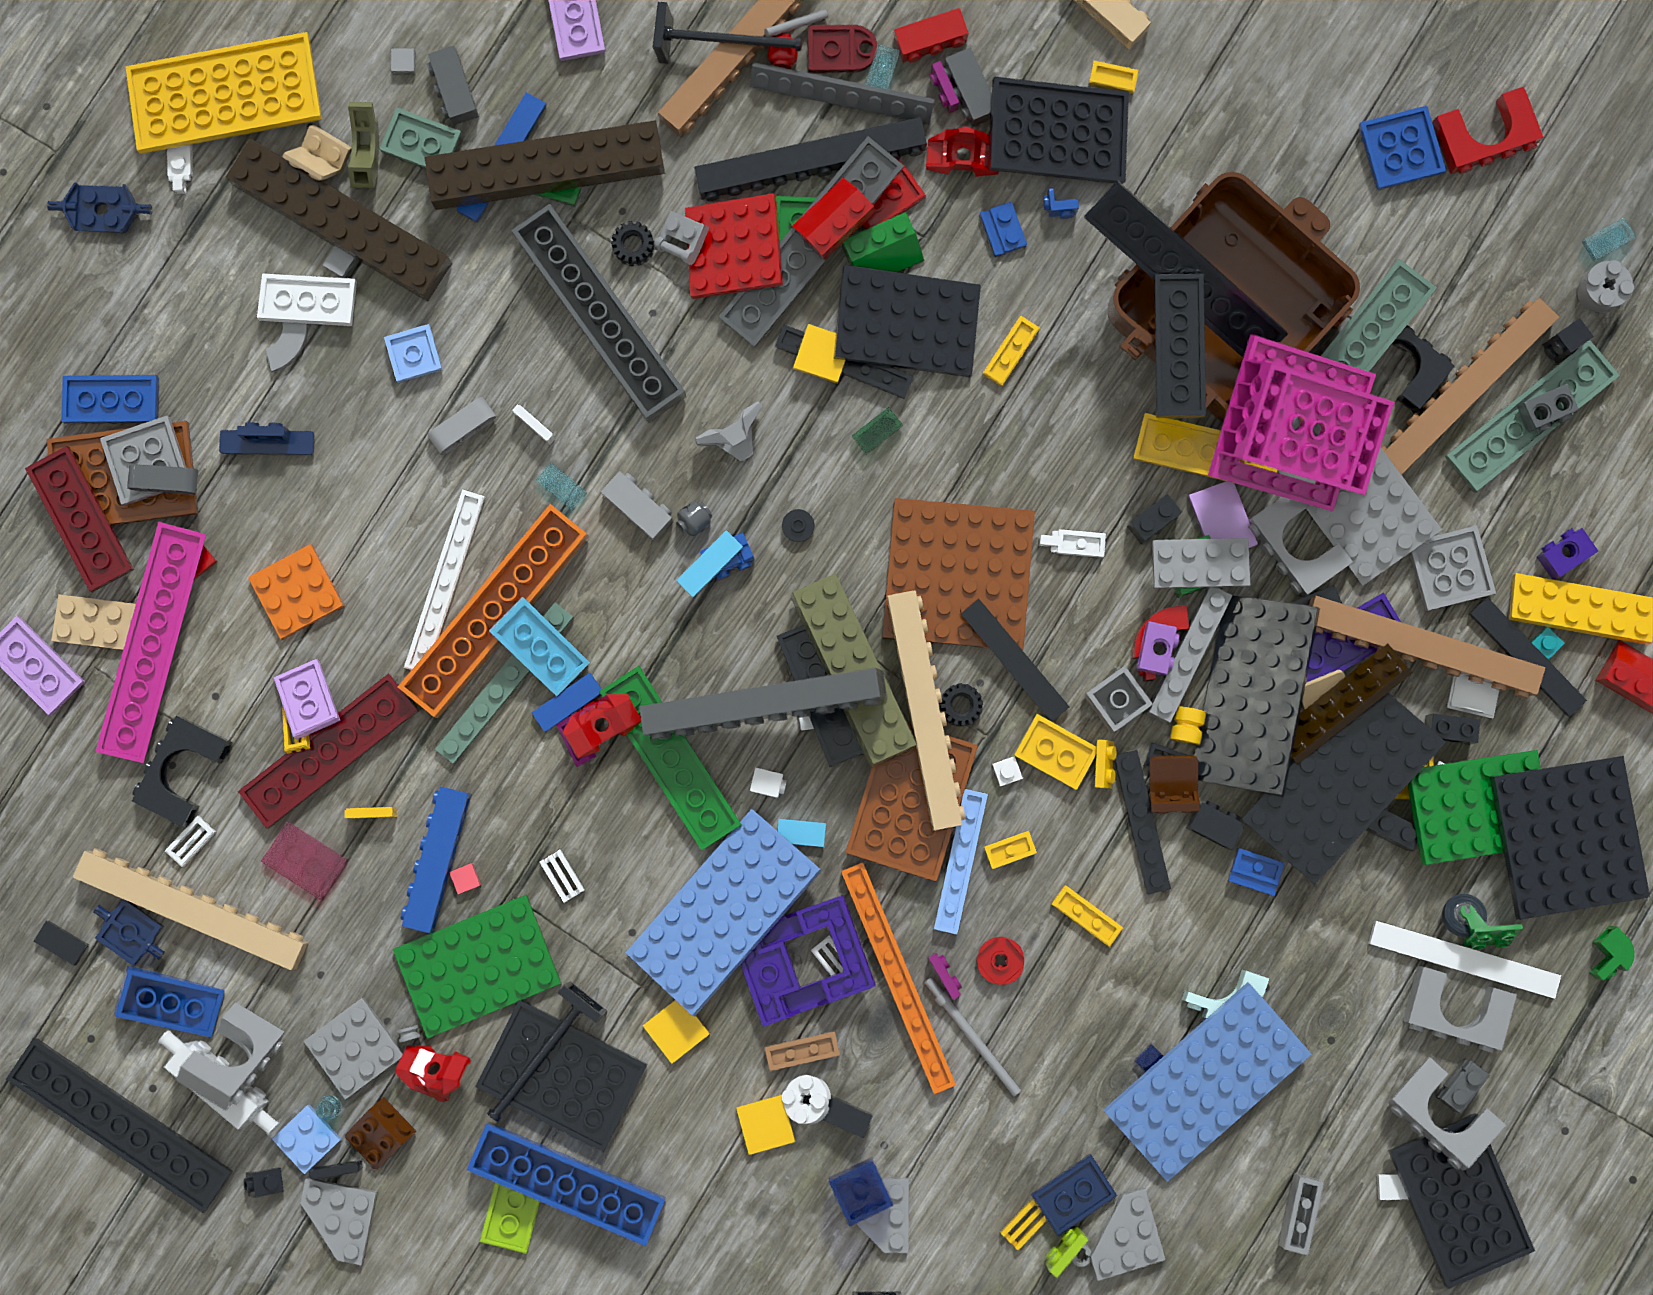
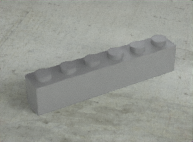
M1217 587L1206 588L1189 623V629L1185 631L1173 655V669L1163 676L1151 700L1153 705L1147 709L1145 714L1165 724L1171 722L1231 600V594Z

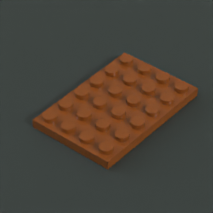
M174 422L172 425L186 467L194 469L189 422ZM126 429L46 439L48 455L65 446L71 448L111 526L199 514L197 494L161 493L126 506L121 505L100 438Z
M907 723L914 738L912 724ZM949 736L951 749L948 750L949 759H954L956 773H952L954 783H959L961 796L957 797L960 806L978 745ZM916 746L906 753L871 768L845 853L937 882L953 827L936 831L932 830Z

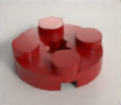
M1002 936L994 937L984 942L980 947L976 957L977 967L983 978L990 983L998 985L1010 984L1018 979L1023 972L1024 953L1021 947L1012 939ZM996 955H1005L1007 957L1004 967L1001 965L995 966Z

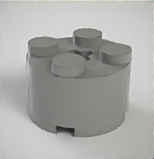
M1616 260L1596 264L1580 279L1577 289L1580 303L1586 309L1599 313H1608L1623 304L1634 290L1631 274Z

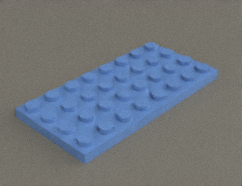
M753 809L740 821L742 825L734 829L625 952L694 1017L822 871Z
M1247 982L1103 1110L1168 1182L1312 1054L1253 986Z

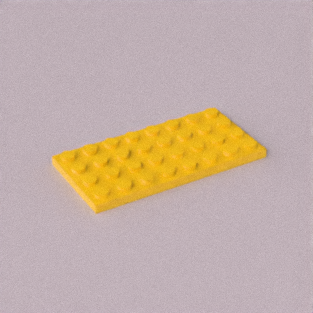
M307 32L125 66L136 148L139 154L322 120L310 37Z

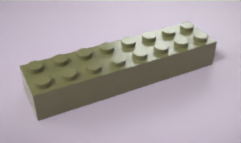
M836 573L792 592L791 600L827 676L871 668L881 670ZM885 676L887 700H881L882 705L867 707V705L864 706L862 703L858 704V709L844 710L870 768L906 753L917 745Z

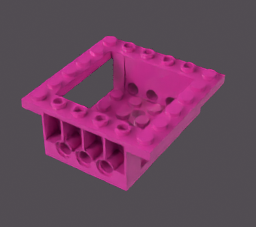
M1250 335L1208 475L1333 511L1340 489L1362 495L1366 494L1394 402L1370 394L1376 376L1374 373ZM1298 417L1300 419V426L1294 430L1292 422ZM1319 423L1321 427L1320 433L1314 436L1313 427ZM1241 459L1257 463L1280 471L1308 478L1316 482L1315 484L1270 470L1239 462V460Z

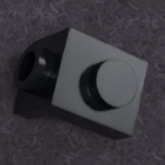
M281 1167L246 1172L243 1185L248 1196L256 1198L284 1192Z

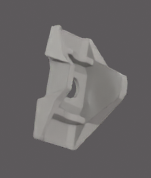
M756 402L747 407L735 423L724 429H710L695 438L697 446H718L739 461H744L753 455L752 424L762 405Z

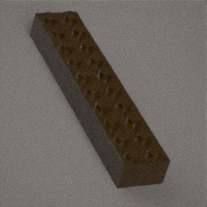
M656 120L424 157L430 198L435 210L665 174Z
M251 138L226 175V179L234 187L331 245L355 257L356 260L427 302L452 265L447 255L325 182L310 177L309 173L303 169L293 167L288 160Z

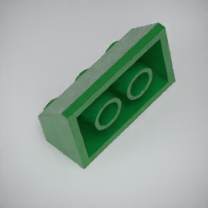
M906 212L853 235L842 243V249L850 266L899 273L924 261L916 232Z

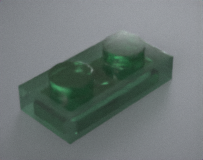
M887 407L854 433L852 438L867 455L902 428L903 424L893 411Z

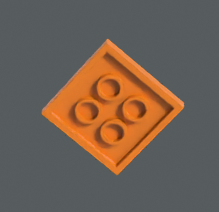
M311 544L248 577L281 640L345 607Z

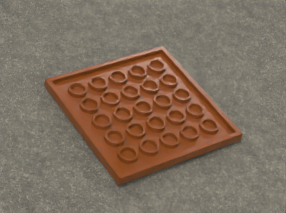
M895 498L882 638L895 639L887 596L916 590L917 596H921L923 602V610H920L921 619H926L928 633H924L926 642L989 648L961 615L962 611L979 598L1023 650L1035 510Z

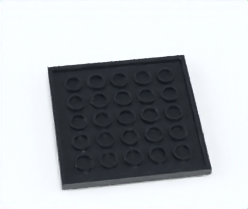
M1624 756L1490 777L1516 920L1650 897Z

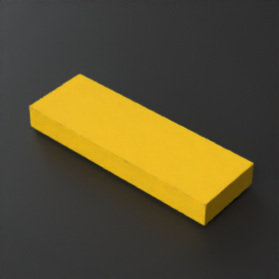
M1020 316L982 375L1002 387L1040 330V327Z
M1064 885L1051 903V905L1108 947L1111 946L1123 929L1122 926L1066 885Z

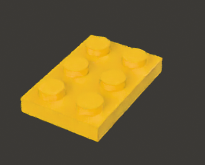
M1036 714L1013 756L1077 790L1097 754V747Z

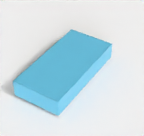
M779 819L778 832L791 844L824 847L826 823Z

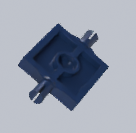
M123 899L117 908L111 912L104 909L101 905H98L93 911L94 914L104 920L102 929L95 939L132 966H135L147 952L158 960L164 955L165 951L154 945L157 935L164 926L133 903Z

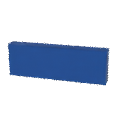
M588 673L562 691L558 696H555L533 711L532 714L544 732H547L600 696L599 691L602 688L593 675Z

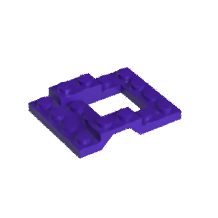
M843 895L781 917L741 963L763 1027L876 986ZM828 926L844 972L800 986L785 942Z

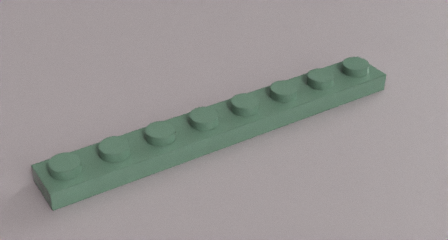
M556 602L543 616L560 634L574 619L572 615ZM512 654L435 750L455 764L529 674L530 670Z

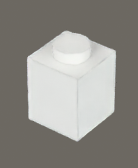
M755 768L750 791L778 798L779 793L784 794L787 780H783V774Z

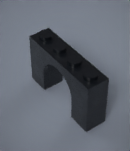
M1406 325L1392 344L1406 348L1412 354L1416 368L1414 377L1396 399L1413 413H1416L1455 366L1447 355L1439 354L1433 349V345L1428 340L1420 339L1414 334L1415 331L1409 325Z
M176 716L175 719H171L166 727L167 734L164 740H160L155 748L156 755L153 761L146 765L144 769L145 776L142 782L135 786L132 793L134 795L132 802L182 827H187L192 822L199 805L179 796L170 788L166 777L170 761L181 752L194 751L216 763H222L233 742L184 717Z

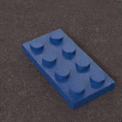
M157 375L63 376L61 422L64 424L146 423L158 419L159 377Z

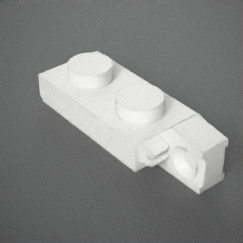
M193 144L167 149V175L169 181L173 182V191L177 194H186V181H191V177H193Z
M1059 529L1058 531H1052V536H1039V546L1051 547V552L1056 554L1103 558L1106 534Z

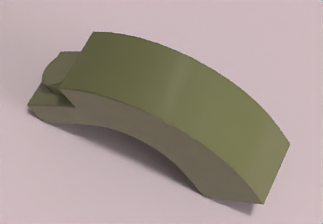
M349 102L348 110L352 131V153L348 165L351 188H374L379 165L378 120L374 114L373 102Z

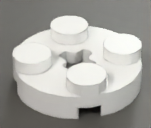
M810 1075L799 1076L790 1082L782 1094L786 1113L793 1121L800 1124H816L827 1115L830 1108L828 1107L829 1099H831L830 1090L827 1084L817 1077ZM805 1095H811V1098L809 1099V1106L807 1104H803V1098Z

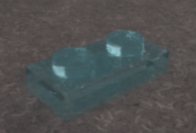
M878 44L865 85L889 89L900 50Z
M1624 217L1584 239L1582 244L1594 262L1634 240L1636 235Z
M551 462L536 479L540 485L572 511L587 494L582 487Z

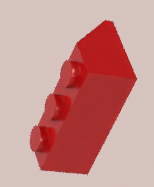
M842 178L792 227L825 260L875 213V208L855 186L845 178Z
M1618 640L1595 681L1653 714V659L1623 641Z

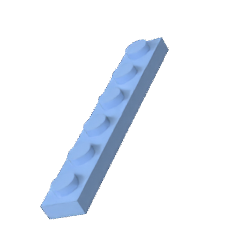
M964 790L960 806L964 808L965 820H962L961 826L955 828L934 929L958 934L988 794Z

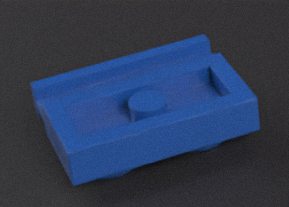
M1012 201L991 208L988 211L980 212L979 215L994 257L1027 246Z
M1237 848L1228 882L1275 896L1285 863Z

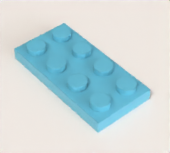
M523 597L489 630L556 696L590 663Z

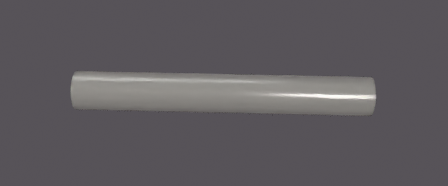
M824 9L766 28L764 30L765 36L772 37L827 19L828 13Z

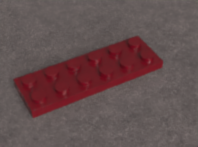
M65 446L25 468L90 592H94L134 570L70 447Z

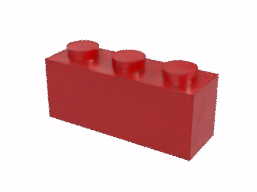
M960 8L896 28L894 29L893 38L902 63L907 61L913 63L920 60L922 56L928 54L933 56L943 52V49L963 46L968 41L969 32Z

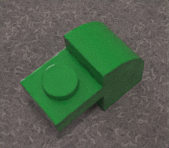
M1608 926L1593 941L1605 955L1589 972L1596 980H1609L1617 973L1616 968L1628 971L1634 962L1635 951L1630 939L1618 926Z

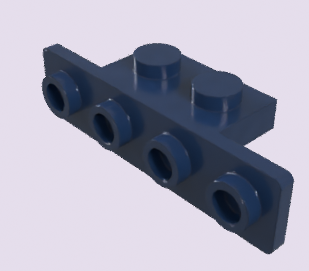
M246 422L245 426H237V430L220 431L219 452L221 454L313 455L314 432L290 431L282 423L273 422L268 423V426H259V423Z

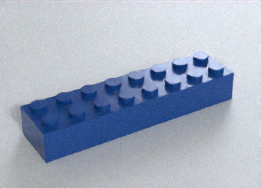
M491 1122L486 1124L467 1167V1170L644 1246L647 1245L667 1198Z

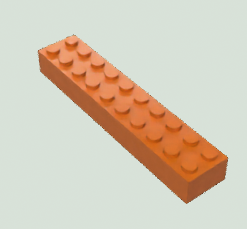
M549 504L399 684L398 688L433 717L439 718L501 644L489 630L522 597L533 605L589 538L587 533Z

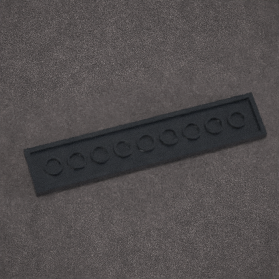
M1119 181L1084 215L1085 219L1153 279L1155 274H1203L1204 324L1243 358L1250 335L1280 343L1288 335V332Z
M38 1038L32 1039L6 1077L7 1081L202 1213L207 1211L233 1172V1170Z

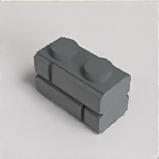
M1463 1058L1444 1083V1088H1441L1435 1097L1451 1110L1461 1114L1490 1075L1471 1060Z

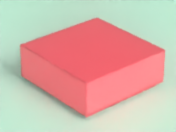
M473 863L449 872L457 894L481 886Z

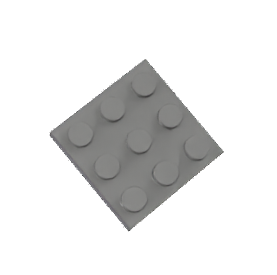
M168 415L100 438L121 505L123 506L161 494L160 492L127 489L130 464L187 468L171 418Z
M1477 526L1433 536L1409 553L1425 611L1496 594Z
M364 997L304 1040L306 1046L344 1099L349 1098L400 1060L403 1055L399 1045Z

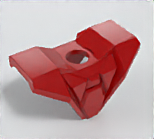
M963 126L962 128L944 130L928 139L926 170L949 175L951 170L974 171L976 177L998 175L999 171L989 170L990 136L985 132ZM962 148L967 149L970 152V158L966 161L958 159V150Z
M606 694L599 700L586 704L582 710L572 714L562 733L574 751L575 756L579 759L599 752L600 744L616 734L626 736L641 723V716L628 694ZM599 718H605L608 721V727L604 731L595 729V722Z
M407 1045L396 1067L395 1074L411 1090L433 1097L437 1101L446 1102L450 1099V1093L460 1087V1080L471 1060L468 1056L456 1051L453 1055H443L436 1053L431 1046ZM433 1064L440 1065V1069L436 1074L430 1075L428 1073L429 1068Z

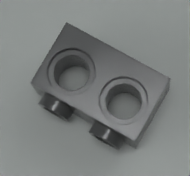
M1567 384L1528 400L1517 407L1528 431L1531 432L1537 429L1538 433L1551 428V423L1556 420L1559 423H1563L1573 418L1572 413L1579 410ZM1556 401H1560L1563 404V411L1556 407ZM1535 410L1541 412L1542 420H1539L1535 417Z

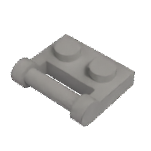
M670 211L660 237L654 241V249L659 252L665 251L681 258L684 263L692 265L697 259L710 227ZM674 237L690 244L687 250H684L669 242Z

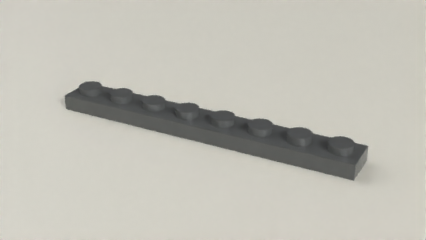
M754 62L752 65L750 87L904 119L921 117L922 122L928 124L931 121L935 101L933 98Z

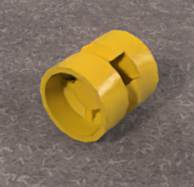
M1178 706L1174 714V720L1177 722V725L1172 727L1170 739L1177 742L1200 745L1202 732L1199 730V727L1204 725L1206 712Z

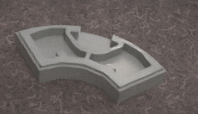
M283 322V331L279 340L274 345L266 348L270 368L273 373L287 367L297 358L307 340L308 324Z

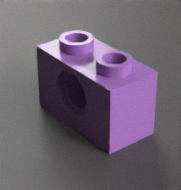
M1150 621L1145 624L1136 670L1165 676L1168 671H1172L1174 665V657H1171L1172 649L1177 648L1179 634H1176L1177 627ZM1155 643L1163 645V655L1160 656L1154 653L1153 646Z

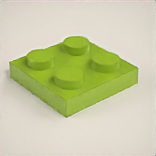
M1077 1226L1067 1230L1061 1237L1062 1243L1057 1248L1054 1246L1045 1257L1047 1259L1045 1264L1055 1277L1062 1273L1088 1241L1084 1232Z

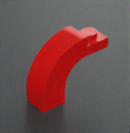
M1187 605L1163 609L1146 620L1135 635L1131 658L1138 659L1145 624L1149 621L1177 627L1176 632L1188 630ZM1138 670L1139 676H1143V682L1156 679L1155 674Z

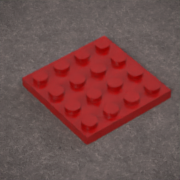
M774 193L685 208V217L710 227L696 261L689 265L690 295L693 299L783 286L777 199Z

